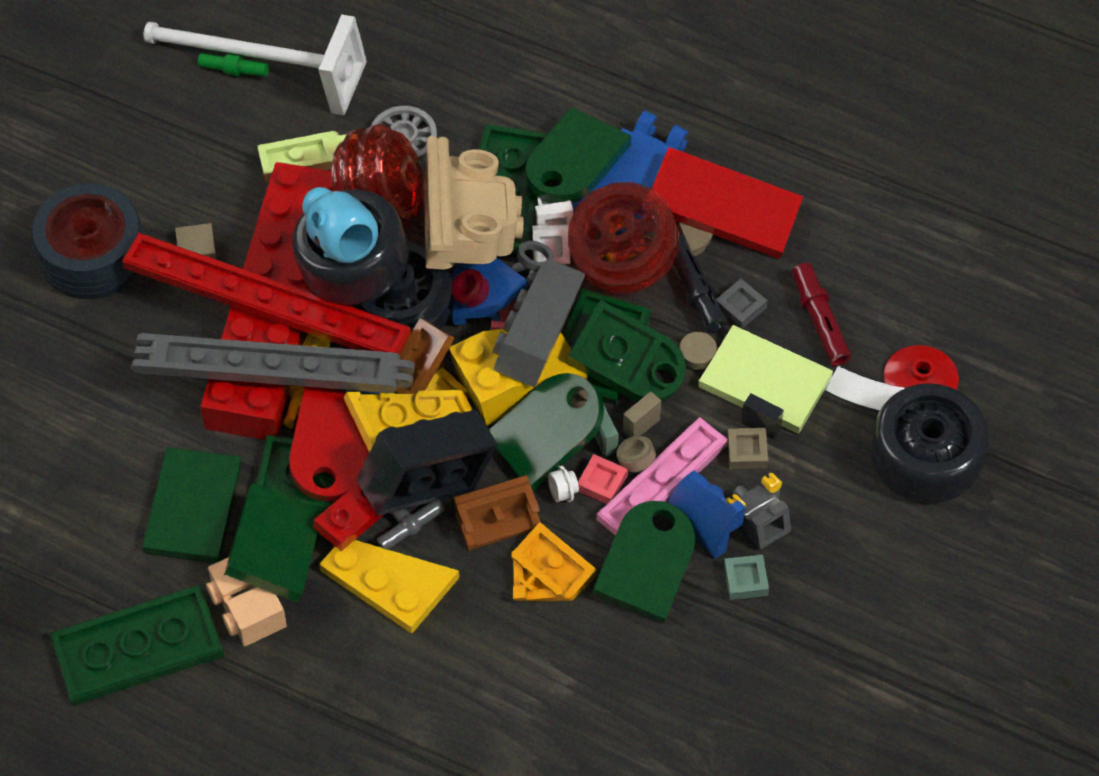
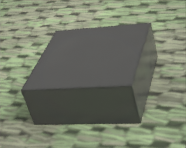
M742 278L716 299L724 316L741 329L767 308L768 301Z

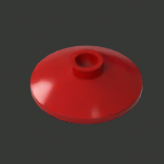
M913 345L902 348L891 356L885 367L884 384L907 388L917 384L933 383L945 385L956 390L958 388L959 376L954 362L944 352L930 346ZM917 370H925L929 373L921 374Z

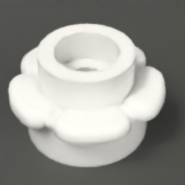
M558 466L557 471L548 473V484L553 499L556 502L566 500L568 503L574 499V493L579 492L575 473L567 471L563 466Z

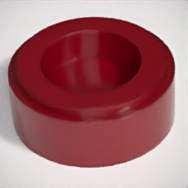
M474 269L465 270L454 279L451 295L461 306L474 308L486 299L490 288L489 282L479 271Z

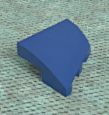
M695 470L682 479L668 501L669 504L679 508L688 517L693 526L695 538L713 559L727 551L730 532L740 527L743 522L745 506L738 500L729 505L726 502L723 490L715 484H710Z

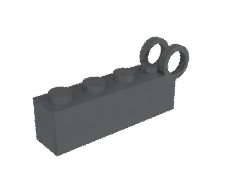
M525 241L520 244L517 251L519 262L511 268L516 272H529L526 280L529 289H521L513 308L518 312L511 310L503 331L508 334L500 332L492 351V353L498 355L493 370L535 388L575 302L585 273L554 261L552 250L545 244L538 241ZM536 250L546 257V261H533L525 255L524 251Z

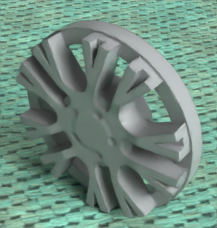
M396 106L383 111L373 121L370 129L371 144L374 152L378 153L380 159H384L386 163L391 161L401 163V166L406 164L411 166V162L416 161L418 164L421 160L424 161L427 156V138L430 136L437 138V129L433 119L423 110L411 106ZM401 114L402 120L393 123L390 119L391 116ZM410 115H414L412 122L408 121ZM423 121H425L429 126L423 129H417V126L421 124ZM376 135L385 136L388 138L377 141ZM417 145H423V146H425V147H424L423 149L419 150V149H418L417 147H415V146H417ZM411 149L413 154L408 155L407 150ZM396 151H401L402 155H397L393 153Z

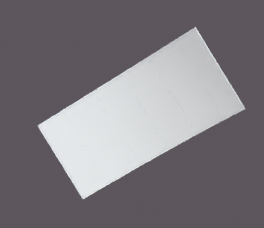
M838 366L825 390L853 403L880 410L891 396L904 388L877 382Z

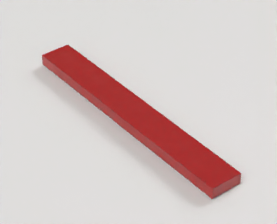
M142 233L137 234L122 260L124 269L354 350L392 352L401 355L411 335V330L408 326L348 305L328 302L311 292Z

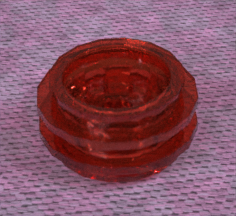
M376 124L367 129L358 128L347 133L344 141L338 144L333 154L331 170L334 191L359 189L382 196L393 205L400 216L404 229L407 228L411 220L418 216L424 195L423 175L412 144L403 133L392 130L383 124Z
M635 182L611 183L592 191L576 207L568 224V247L578 270L585 273V278L594 287L613 294L636 293L655 285L670 271L679 252V229L668 203L656 191ZM633 214L642 215L644 217L636 220ZM620 228H626V229H627V231L624 232L623 234H621V235H615V232H616L618 229H620ZM600 230L602 237L594 241L596 233ZM646 233H655L652 242L643 240ZM605 253L613 254V260L607 262L602 260L601 256ZM632 254H639V255H640V256H638L637 258L628 261V258H629L630 255H632Z

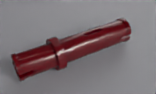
M806 262L795 266L792 269L791 275L801 295L800 304L804 310L808 311L831 366H841L849 362L851 352L828 304L829 294L827 290L821 288L811 263Z

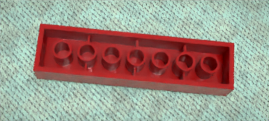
M275 162L243 269L313 293L303 280L293 255V231L298 219L304 213L302 203L305 195L317 187H324L332 192L348 190L346 173ZM231 306L221 339L303 345L308 333ZM209 379L200 406L205 430L266 440L267 435L280 436L291 399L289 385Z

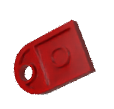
M305 386L290 452V474L295 485L305 495L320 501H336L358 483L356 479L369 451L343 398L348 391ZM326 472L333 476L335 483L329 488H320L315 485L313 481L314 476L318 473Z

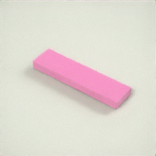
M699 417L648 468L637 475L597 513V521L616 535L623 517L634 506L647 501L668 503L672 492L682 479L694 470L699 473L727 447L728 439Z

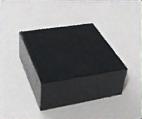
M750 393L743 404L741 423L750 428H766V436L775 439L782 427L784 409Z

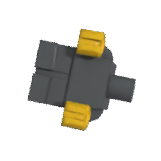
M769 473V478L766 476L762 478L761 483L766 489L757 486L749 491L744 485H740L733 491V499L731 500L730 497L726 499L729 505L738 500L745 506L741 526L747 537L760 550L791 532L789 507L783 500H779L782 482L774 473Z

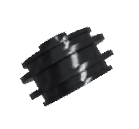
M409 242V261L400 281L386 294L373 301L358 305H348L408 326L411 333L419 318L429 321L442 330L452 310V279L448 269L426 268L425 247ZM420 294H428L423 301L417 299ZM374 304H380V305H382L384 308H383V309H382V308H379V307L375 306Z

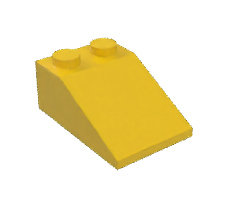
M503 328L480 332L449 347L455 372L463 386L468 390V395L486 426L501 420L535 389L530 385L493 370L498 355L492 353L500 332L508 334L503 331ZM561 332L536 387L549 377L562 373L575 374L587 379V374L565 363L571 348Z

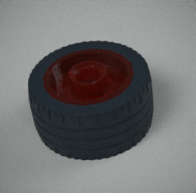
M82 183L63 188L45 200L46 202L38 209L33 220L32 245L37 264L47 282L54 289L73 298L96 299L115 294L135 279L138 273L124 269L122 260L137 234L144 233L140 217L127 196H124L122 192L110 186L98 183Z

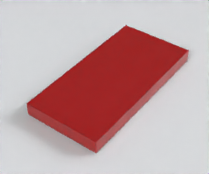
M668 147L644 209L780 259L803 196Z

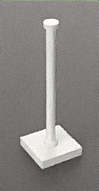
M341 15L325 55L158 27V24L154 22H148L144 29V40L147 43L154 44L156 41L319 68L330 111L332 114L345 115L367 62L356 19L353 16Z

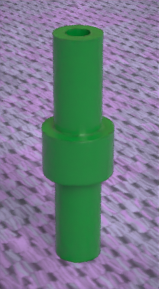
M201 53L198 58L199 67L221 70L225 75L239 77L241 74L267 77L269 71L268 63L243 60V57L239 55L227 54L225 57Z

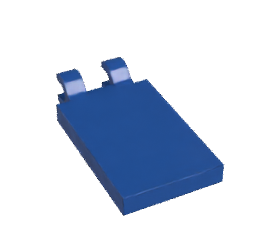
M644 110L633 132L624 128L621 130L631 135V146L587 197L571 203L573 215L629 243L633 242L653 213L645 210L644 207L668 147L683 152L688 141L684 140L688 131L675 125L669 133L666 143L652 137L657 129L653 125L657 116Z

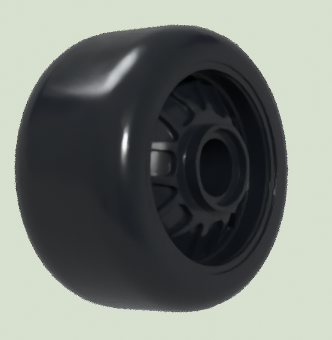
M349 189L339 192H346L357 198L371 212L378 225V238L368 255L353 263H339L331 258H325L323 251L311 240L306 231L307 217L304 213L298 219L292 236L293 255L306 285L315 295L339 305L363 304L386 294L404 275L410 256L408 238L400 216L393 205L374 192Z
M933 383L917 384L904 388L885 402L875 420L871 440V458L874 468L886 486L903 498L919 503L949 501L965 493L978 479L989 445L988 426L977 405L965 394L954 388Z

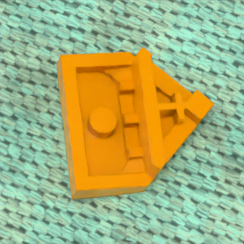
M541 522L512 551L514 568L513 599L515 601H572L599 574L596 568Z

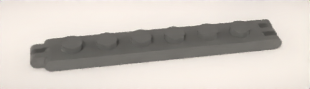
M148 333L137 335L136 344L138 346L135 347L133 355L136 359L132 361L131 370L140 374L394 393L397 387H411L413 376L410 374L414 373L415 364L412 361L400 360L401 356L392 352Z

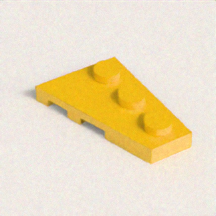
M463 390L418 391L417 394L380 392L379 394L361 395L360 392H346L343 397L369 452L379 432L388 427L398 428L414 424L422 419L432 420L445 417L452 412L462 413L472 410Z
M354 540L343 551L334 547L319 564L322 573L411 634L460 578L458 570Z

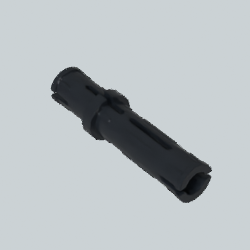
M675 234L669 237L667 242L664 243V248L689 295L688 302L691 308L696 309L707 333L721 331L725 328L724 325L728 324V321L716 300L717 292L706 281L686 237L683 234Z

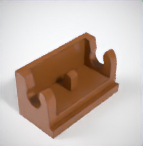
M527 475L454 497L455 517L468 551L531 532L540 522L538 516L540 510Z

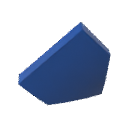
M498 258L488 264L460 263L453 271V281L461 272L474 269L487 278L490 288L486 299L474 308H465L452 297L454 325L466 324V319L490 317L493 321H500L498 311H501L518 298L521 289H529L526 279Z

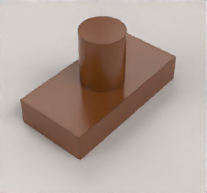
M419 318L400 355V360H409L415 364L414 373L410 374L413 376V383L409 388L397 387L396 392L400 394H417L418 391H425L434 374L442 367L445 368L443 358L451 346L454 337L429 321Z

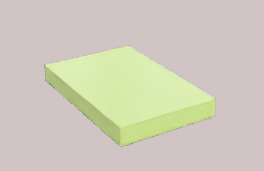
M733 325L700 378L699 388L742 408L749 394L752 393L784 409L782 427L799 434L831 380L833 371Z

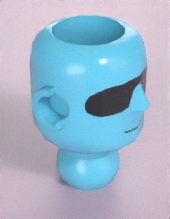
M324 187L314 188L305 195L302 207L307 217L306 231L311 240L323 251L325 258H331L339 263H353L363 259L371 252L378 238V225L371 212L357 198L346 192H332Z

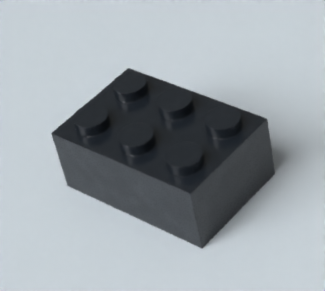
M476 409L462 413L452 412L445 417L432 420L422 419L414 424L398 428L388 427L377 435L356 481L377 516L473 492L498 443Z

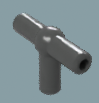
M440 500L430 502L414 514H410L407 509L390 512L389 514L399 524L377 538V545L388 550L407 536L417 534L423 525L444 511L443 503Z

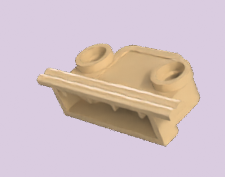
M434 136L428 137L426 141L427 157L423 183L426 268L448 269L455 263L488 264L493 262L497 256H506L512 253L515 238L522 239L523 217H521L522 196H516L515 184L511 179L504 176H495L499 163L497 157L490 152L476 149L465 151L459 157L449 156V142L446 137L438 139Z

